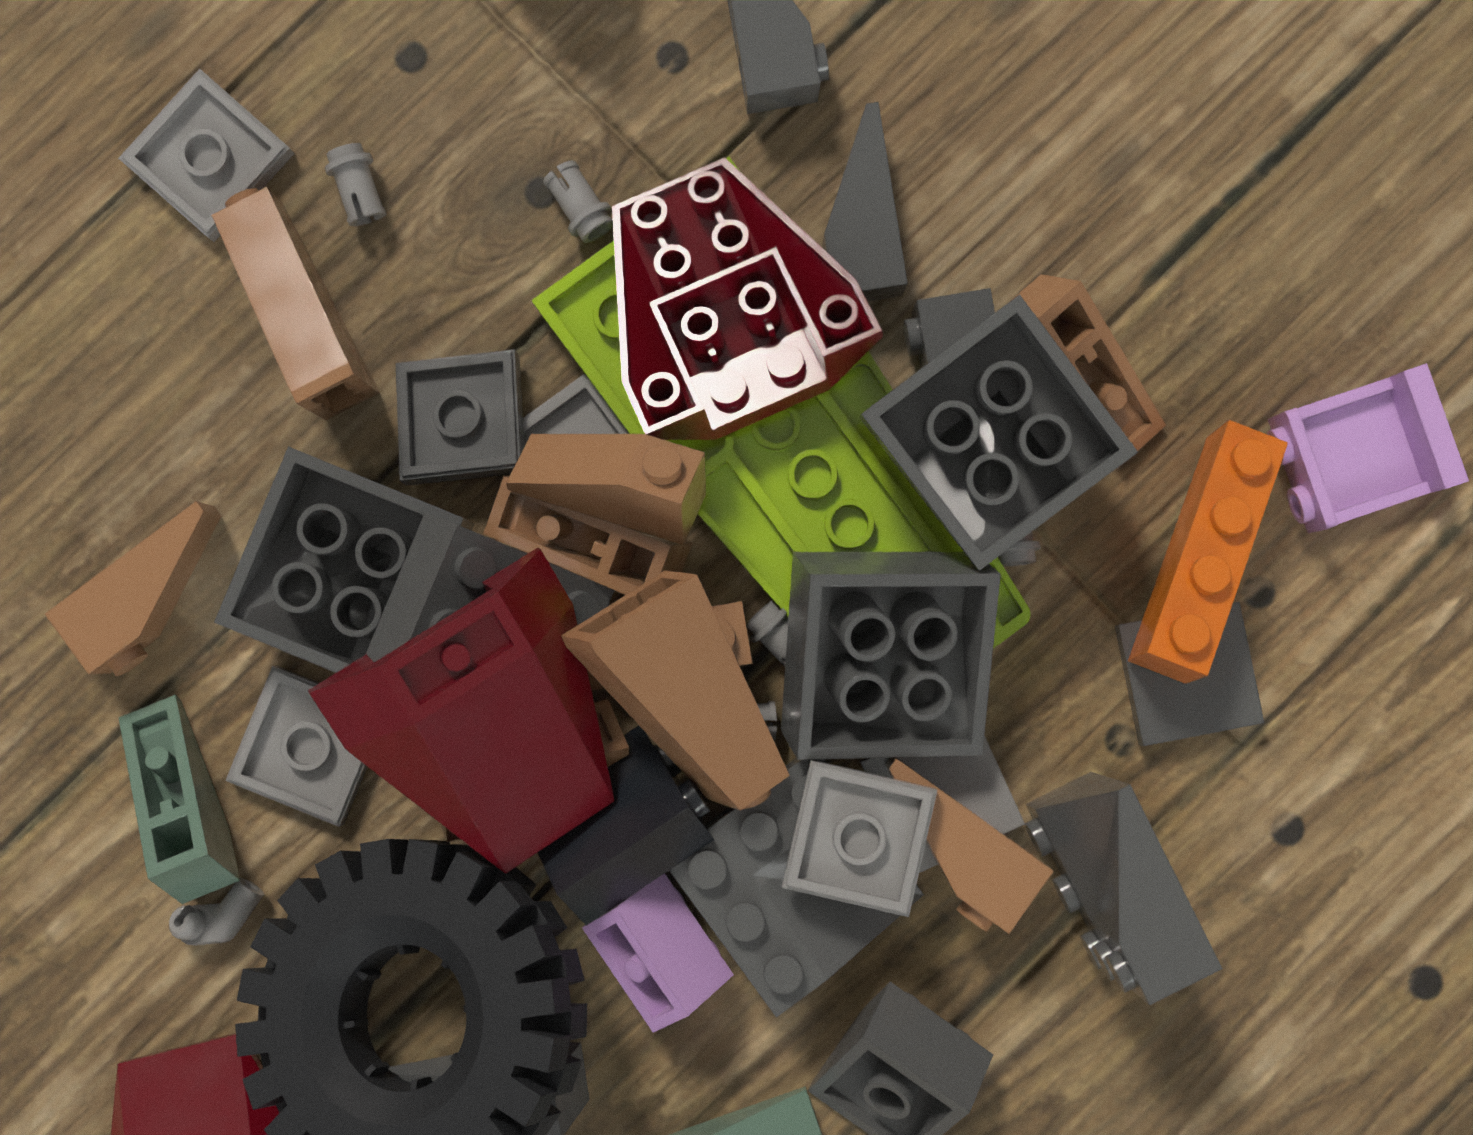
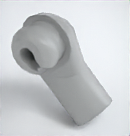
M240 878V881L234 883L221 903L193 906L183 905L177 908L170 917L169 930L175 938L180 939L187 945L197 946L228 942L239 932L264 896V892L249 880Z

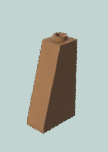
M268 187L261 190L256 188L246 189L231 196L225 202L226 208L211 216L296 404L322 419L328 420L379 394L380 392L283 202Z
M665 570L561 635L570 652L707 799L740 811L752 808L764 802L770 796L771 789L790 776L697 574Z

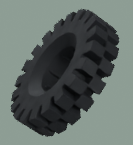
M383 839L360 843L361 851L340 850L315 864L320 878H297L277 900L288 914L287 918L264 919L250 946L268 959L266 966L242 970L237 1001L258 1006V1021L235 1024L237 1057L260 1054L263 1069L242 1079L253 1110L276 1105L279 1114L264 1129L266 1134L546 1135L562 1113L552 1102L555 1096L573 1091L582 1063L581 1059L569 1055L568 1049L570 1040L587 1037V1003H571L569 985L585 981L577 949H559L555 937L567 929V926L551 901H533L530 897L537 884L517 867L505 874L469 845L421 839ZM421 947L443 960L441 965L445 969L450 968L456 976L465 999L466 1029L461 1048L458 1053H454L450 1059L453 1063L444 1074L434 1082L431 1077L411 1080L410 1083L390 1071V1065L387 1062H382L377 1055L368 1031L367 1007L374 981L382 975L380 971L384 965L397 953L400 955L419 953Z

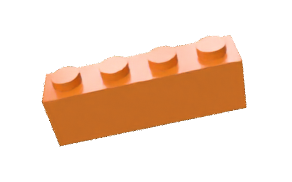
M1228 420L1206 438L1128 662L1185 684L1208 676L1288 442Z

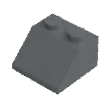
M889 982L860 1011L813 1079L808 1092L869 1135H943L970 1113L994 1054L972 1040L967 1033L955 1028L921 1004L915 996L904 992L895 984Z

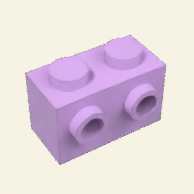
M665 873L587 926L582 927L653 1033L689 1016L734 975L721 957L715 943L708 938L685 904L683 896L672 885Z

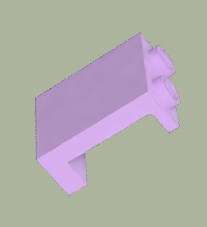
M1427 363L1383 380L1299 408L1284 411L1267 419L1271 428L1267 435L1288 442L1281 465H1284L1292 487L1287 491L1288 503L1295 519L1300 524H1305L1307 533L1326 530L1372 512L1469 481Z

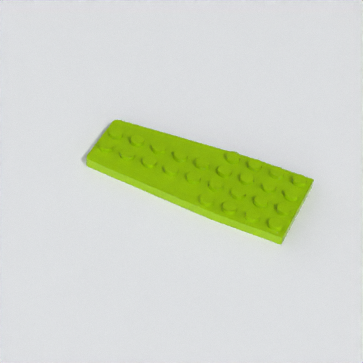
M727 157L726 159L737 168L731 158ZM613 240L531 301L628 433L645 434L622 383ZM869 351L830 390L717 440H666L705 452L706 496L697 515L780 609L784 608L787 611V617H789L793 552H963L860 419V415L893 390ZM998 557L989 563L1001 574L993 649L1025 626L1031 617L1030 608Z

